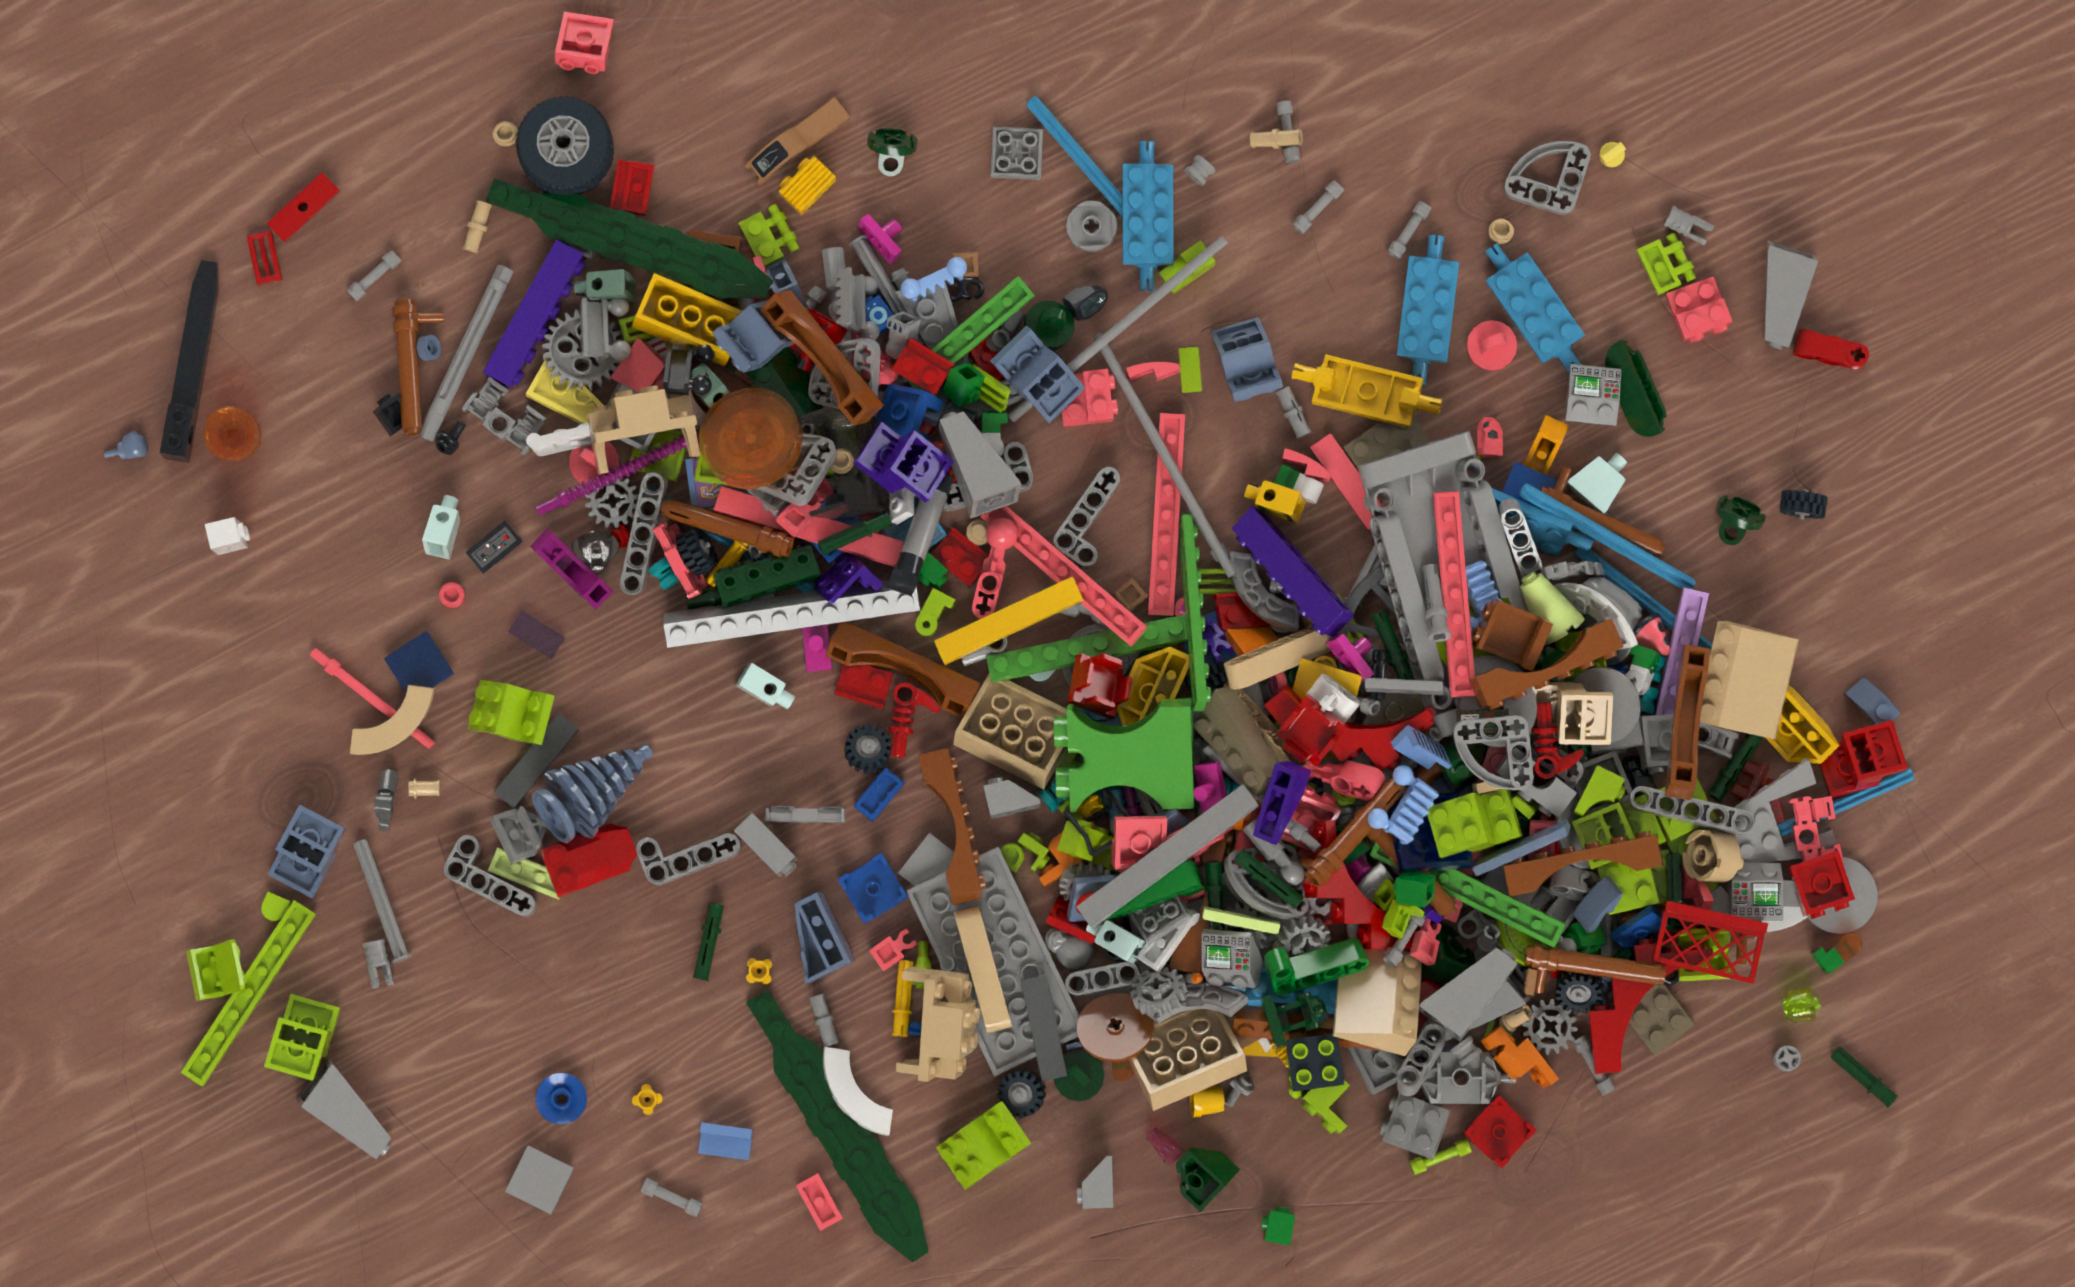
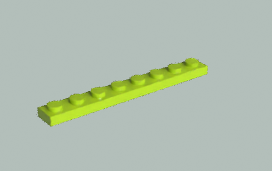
M293 900L246 972L244 989L231 995L181 1071L183 1075L200 1086H205L315 918L316 913Z

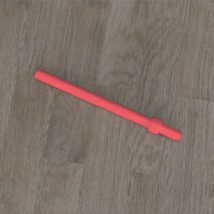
M317 648L311 652L310 656L325 667L324 671L331 676L335 675L389 719L397 712L342 669L341 664L334 658L331 660ZM419 728L411 734L412 737L429 750L435 744V741Z

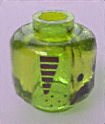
M1809 988L1788 991L1786 998H1782L1785 1018H1789L1792 1023L1813 1021L1816 1018V1011H1821L1819 996H1813Z

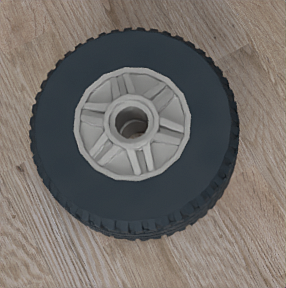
M553 97V99L549 98L547 101L544 100L542 103H538L536 107L531 108V111H528L527 115L524 116V120L521 121L517 132L516 151L525 175L540 190L559 195H581L583 192L586 193L590 189L592 190L607 175L614 155L613 138L604 116L592 104L575 97Z

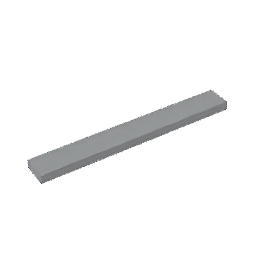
M1242 784L1076 906V908L1093 929L1259 807V805Z

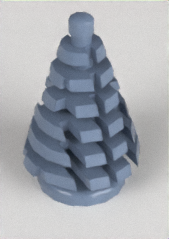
M643 744L635 752L630 748L621 750L620 753L623 756L612 752L602 759L597 756L592 758L590 762L579 761L575 763V766L569 764L562 766L559 770L545 771L544 781L547 782L545 783L547 790L543 788L536 790L532 794V801L546 827L556 838L564 843L570 842L575 837V831L579 834L581 833L584 837L593 839L599 831V827L607 820V815L616 808L617 802L615 799L617 798L620 801L626 791L624 788H629L634 781L633 776H638L642 771V762L647 761L653 756L650 746Z

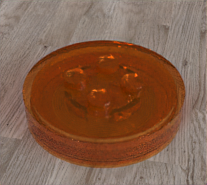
M743 388L725 395L708 410L699 431L700 451L711 472L725 484L740 489L761 488L784 477L797 462L803 445L802 426L790 403L776 392L764 388Z

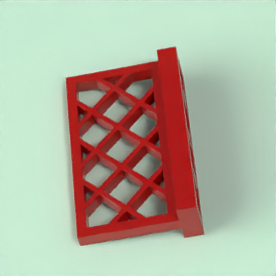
M1664 900L1663 914L1652 961L1754 984L1768 923ZM1668 917L1678 919L1684 929L1671 936L1666 929ZM1683 920H1684V921H1688V922H1692V923H1691L1690 925L1686 926L1685 923L1683 922ZM1696 924H1701L1707 930L1708 935L1696 942L1689 929ZM1708 926H1710V927H1715V928H1718V929H1716L1715 931L1711 932V930L1709 929ZM1722 929L1728 930L1734 939L1724 947L1720 946L1714 936ZM1686 931L1693 945L1680 951L1673 939ZM1734 932L1741 933L1742 935L1737 938ZM1664 933L1668 937L1665 941H1663ZM1747 935L1758 937L1755 949L1746 953L1739 940ZM1711 937L1719 950L1706 957L1699 944ZM1670 941L1678 954L1670 959L1660 958L1661 946ZM1736 943L1744 956L1731 963L1724 950ZM1696 947L1703 960L1695 965H1691L1683 954ZM1719 953L1722 954L1728 966L1720 971L1714 970L1708 961ZM1754 953L1753 961H1751L1749 956ZM1678 957H1681L1683 962H1678L1674 960ZM1745 958L1751 966L1749 977L1740 976L1734 968V965ZM1706 963L1708 968L1700 967V965ZM1731 968L1734 974L1727 973L1725 971Z

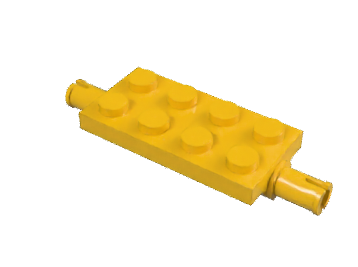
M1325 354L1321 367L1316 369L1295 363V370L1292 372V379L1313 383L1315 390L1312 404L1406 428H1410L1417 409L1439 415L1441 411L1439 409L1442 408L1443 399L1421 395L1423 378Z

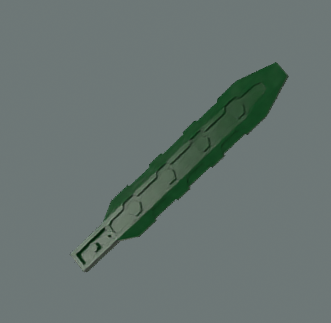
M494 178L485 201L493 206L533 219L550 239L558 240L570 246L576 245L615 262L622 261L647 270L649 274L653 275L655 273L662 277L673 279L690 285L697 291L720 299L767 298L773 284V280L737 250L714 242L708 243L682 234L680 230L666 225L662 227L636 218L634 214L620 209L616 211L591 202L588 198L577 194H538Z
M768 989L747 1001L746 1004L773 1045L774 1073L786 1092L790 1093L806 1118V1124L814 1137H818L833 1161L834 1169L841 1180L846 1182L861 1206L860 1210L874 1233L912 1263L927 1254L929 1251L917 1202L904 1181H900L885 1157V1151L877 1138H873L869 1130L858 1125L835 1102L827 1080H825L823 1052L818 1044L794 1032Z

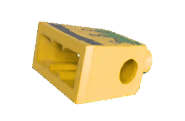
M1265 480L1261 487L1249 483L1244 495L1245 498L1254 500L1257 508L1265 513L1297 525L1306 504V500L1301 492ZM1275 496L1272 501H1268L1270 497Z

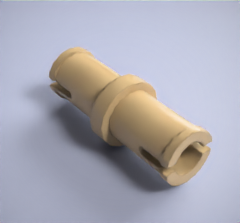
M1277 128L1272 129L1270 132H1251L1250 145L1252 148L1273 147L1274 149H1280L1281 146L1302 145L1303 143L1301 129L1280 131Z
M476 200L471 222L467 224L469 229L462 249L478 253L483 232H486L488 228L485 225L492 208L491 204Z

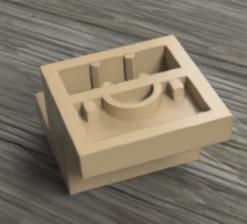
M1549 682L1550 685L1535 690V687H1531L1536 703L1551 702L1552 722L1554 726H1558V731L1553 734L1556 735L1559 744L1611 745L1612 692H1586L1583 683ZM1537 715L1533 727L1537 726ZM1532 728L1529 731V734H1535L1532 732Z

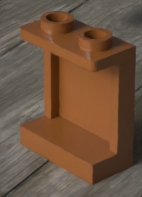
M1492 597L1491 602H1487L1483 608L1482 617L1484 618L1481 625L1476 626L1473 631L1472 645L1479 650H1485L1533 671L1553 623L1548 619Z

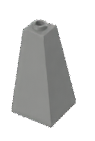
M1767 241L1764 339L1769 341L1768 346L1782 350L1783 346L1788 348L1790 346L1818 259L1815 255L1771 241Z
M951 412L944 415L939 421L938 430L946 453L953 460L951 467L969 517L973 518L1018 502L1021 488L1020 480L964 412L958 414Z
M1495 948L1425 999L1419 1005V1011L1434 1023L1442 1026L1447 1033L1461 1042L1516 968L1517 963L1514 961L1516 957L1505 948L1502 951Z
M1512 972L1470 1030L1522 1007L1534 996L1524 994V985ZM1429 1019L1424 1023V1025L1426 1026L1434 1022ZM1445 1031V1041L1454 1038ZM1435 1035L1429 1036L1433 1041L1440 1040Z
M326 1058L318 1069L315 1081L310 1080L296 1100L303 1109L375 1159L379 1155L384 1156L391 1146L389 1142L391 1140L390 1135L332 1061Z

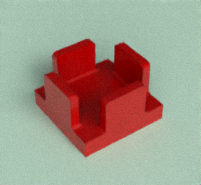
M1083 653L1076 655L1067 703L1074 704L1108 719L1114 718L1117 706L1129 700L1132 684L1131 677L1126 676L1122 678L1123 669L1119 667L1123 666V661L1105 653L1094 657Z
M1307 694L1282 725L1276 736L1285 742L1283 748L1302 763L1307 759L1317 767L1349 725L1328 710L1323 713L1320 710L1322 706L1319 702Z

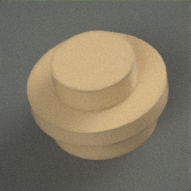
M500 122L493 130V138L498 145L509 147L516 142L518 130L511 122Z
M1497 219L1490 224L1488 234L1495 243L1505 244L1512 239L1514 228L1509 221Z
M838 448L836 459L830 468L838 474L849 472L854 465L852 453L847 449Z
M974 520L967 527V538L975 545L986 544L985 533L988 523L984 520Z

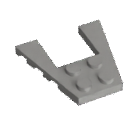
M1807 758L1802 759L1801 763L1793 769H1788L1782 773L1780 778L1770 785L1762 787L1753 797L1748 800L1745 799L1734 807L1750 812L1754 818V826L1749 832L1743 835H1736L1744 863H1768L1802 858L1801 851H1796L1794 841L1783 844L1769 802L1817 783ZM1737 816L1735 819L1736 827L1742 830L1746 829V818ZM1830 827L1818 831L1820 847L1831 849L1834 844H1837L1833 830ZM1813 834L1800 838V841L1803 844H1809L1813 839Z

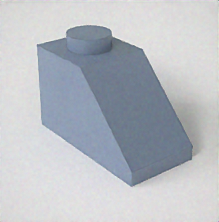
M785 258L765 267L766 275L773 280L771 286L773 294L791 290L805 308L808 307Z
M1864 677L1844 693L1870 725L1894 720L1901 714L1885 694Z

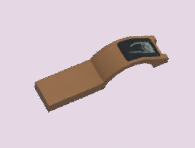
M834 97L797 126L773 139L747 162L745 167L747 170L753 169L759 177L757 183L761 186L787 161L797 154L811 149L847 122L850 116Z

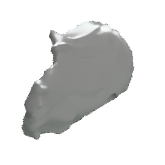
M1589 577L1581 584L1615 600L1628 616L1632 630L1640 623L1642 607L1639 606V603L1632 596L1628 595L1626 591L1605 577Z

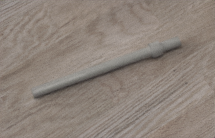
M1210 745L1203 750V753L1213 762H1221L1222 770L1240 786L1243 784ZM1249 791L1251 796L1262 805L1265 798V794L1260 796H1254ZM1292 818L1287 825V828L1291 831L1290 835L1297 841L1301 840L1316 853L1322 845L1308 833V829L1303 824L1296 823Z

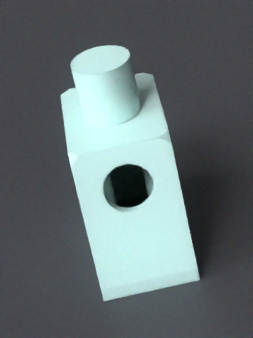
M1615 453L1608 462L1598 456L1567 482L1566 486L1592 509L1605 514L1626 480L1619 472L1627 464V461L1618 453Z
M444 495L441 506L433 505L422 538L425 554L450 560L460 524L459 511L456 510L457 498Z
M753 663L747 664L735 684L736 687L769 706H774L775 703H778L784 708L789 709L795 699L794 695L784 690L786 683ZM766 684L773 687V692L770 695L764 691Z
M1106 920L1104 923L1101 922L1093 929L1089 924L1086 928L1087 932L1096 936L1094 941L1096 944L1127 962L1137 965L1139 959L1136 957L1146 944L1143 938L1110 920ZM1115 933V939L1111 941L1110 937Z

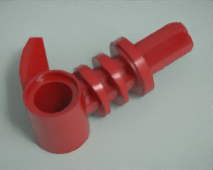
M905 682L898 684L894 689L893 696L896 708L892 709L895 717H891L894 726L888 727V732L893 733L890 755L895 758H904L906 755L908 735H913L914 732L913 729L909 728V724H912L914 721L910 719V715H914L915 707L922 705L937 714L941 711L938 704L928 694ZM902 689L912 691V698L907 702H903L898 698V693Z
M1551 702L1537 703V726L1532 727V732L1538 734V738L1534 739V742L1538 743V747L1534 749L1536 752H1539V757L1534 765L1535 772L1541 778L1546 779L1569 769L1584 754V751L1580 749L1567 756H1559L1558 747L1554 746L1557 737H1553V733L1558 731V726H1554L1552 722ZM1543 759L1551 760L1554 764V769L1550 772L1542 770L1540 761Z

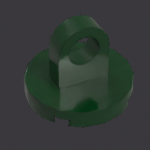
M880 128L876 130V134L873 132L868 134L867 146L878 153L877 162L879 170L886 176L899 174L903 168L904 156L913 154L917 150L918 139L915 135L911 134L909 137L906 135V131L901 129ZM888 158L897 160V164L892 168H887L883 165L884 161Z
M1041 301L1034 304L1027 312L1024 320V327L1028 326L1050 350H1057L1070 341L1075 329L1074 319L1070 311L1055 301Z
M1728 495L1719 498L1715 508L1717 514L1723 519L1719 528V537L1728 545L1740 543L1747 530L1761 529L1766 518L1765 514H1760L1761 509L1756 504L1741 497H1734L1732 500L1728 499ZM1728 526L1735 527L1738 531V536H1729L1726 528Z
M1076 1050L1068 1052L1063 1056L1067 1076L1055 1078V1086L1060 1094L1069 1100H1089L1103 1086V1066L1097 1058L1091 1056L1086 1051Z

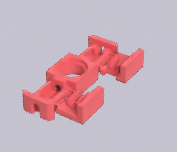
M662 523L653 528L652 531L658 538L671 568L680 580L687 598L690 599L703 593L702 589L710 586L706 581L704 573L698 576L691 572L689 566L685 565V560H682L681 553L678 552L676 536L682 533L679 525L675 523L669 526L667 523Z
M1810 796L1789 799L1788 803L1793 805L1796 825L1792 826L1796 851H1801L1802 862L1835 851H1839L1843 862L1840 844H1834L1831 849L1820 847L1816 822L1820 821L1819 818L1828 817V820L1836 819L1832 796L1812 799ZM1808 829L1812 832L1813 839L1809 844H1803L1800 841L1799 834L1802 830Z

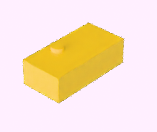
M654 273L631 327L668 343H673V345L684 350H688V344L693 345V347L709 345L715 351V357L712 362L725 367L730 355L717 345L716 338L712 333L718 327L729 324L742 310Z

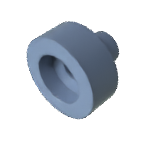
M427 335L418 339L417 353L423 361L439 358L441 345L436 336Z

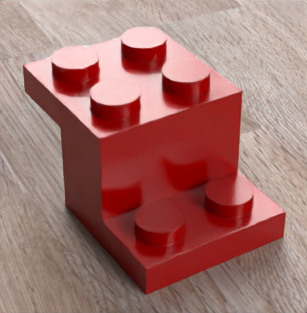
M1893 720L1843 733L1841 741L1838 742L1839 747L1819 764L1828 794L1832 798L1879 786L1883 776L1906 771L1908 768Z

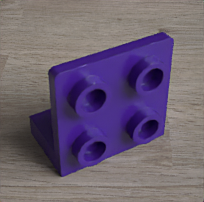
M846 552L835 560L833 567L828 572L823 573L818 578L814 588L832 605L856 579L866 589L871 586L876 591L884 584L853 554Z

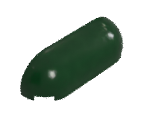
M1619 340L1609 348L1605 358V367L1621 369L1619 402L1628 424L1637 434L1644 437L1658 435L1665 430L1663 427V419L1667 417L1665 407L1641 353L1638 350L1633 351L1627 345L1628 341Z

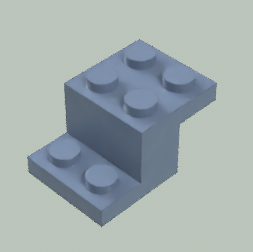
M768 300L749 305L729 324L718 327L712 333L716 338L717 345L723 351H727L732 358L733 365L738 370L743 371V373L762 368L783 348L795 344L788 337L777 331L760 311L761 307Z
M1259 317L1210 331L1212 341L1218 352L1224 379L1234 402L1245 401L1253 396L1271 393L1283 387L1282 379L1275 365L1270 341Z
M1025 326L990 360L1013 389L1031 403L1048 423L1085 389L1062 359L1046 347L1028 326Z
M299 804L275 848L279 853L267 875L314 899L337 856L334 850L346 829Z

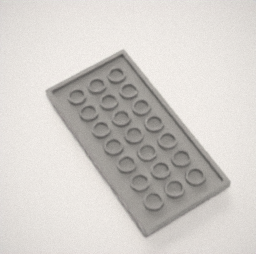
M999 847L979 856L981 865L976 866L978 875L983 874L986 889L981 890L983 895L981 899L953 905L946 872L906 891L940 964L945 969L951 968L952 961L946 956L952 957L960 971L969 974L971 980L972 977L954 912L979 906L1012 1025L1010 1028L987 1034L980 1010L975 1033L978 1034L979 1046L994 1077L1037 1056L1021 980L1046 975L1060 1044L1078 1037L1077 1021L1079 1018V1014ZM972 981V990L970 997L972 1000H977V1008L980 1009L974 984Z

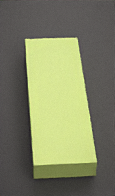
M497 847L488 872L560 900V898H557L545 866L528 859L511 865L505 850Z
M1204 906L1202 912L1204 920L1279 934L1280 921Z

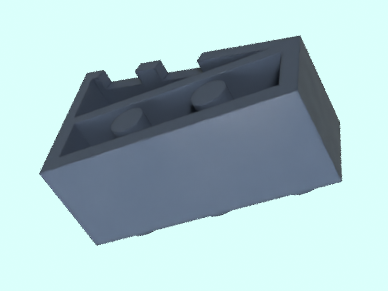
M816 892L794 903L805 984H811L856 961L823 892Z

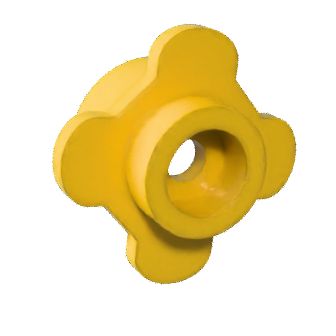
M1097 794L1090 795L1080 804L1077 811L1082 812V815L1088 818L1104 808L1102 805L1103 799L1099 798Z
M755 958L749 959L747 962L749 967V974L746 976L749 983H754L755 981L763 982L764 984L770 983L772 979L770 976L772 962L769 959H764L763 961H757ZM757 969H761L762 972L758 974Z
M644 1084L638 1095L632 1098L633 1105L642 1108L645 1115H651L654 1107L663 1101L662 1095L656 1094L649 1084ZM646 1097L650 1098L649 1102L645 1101Z

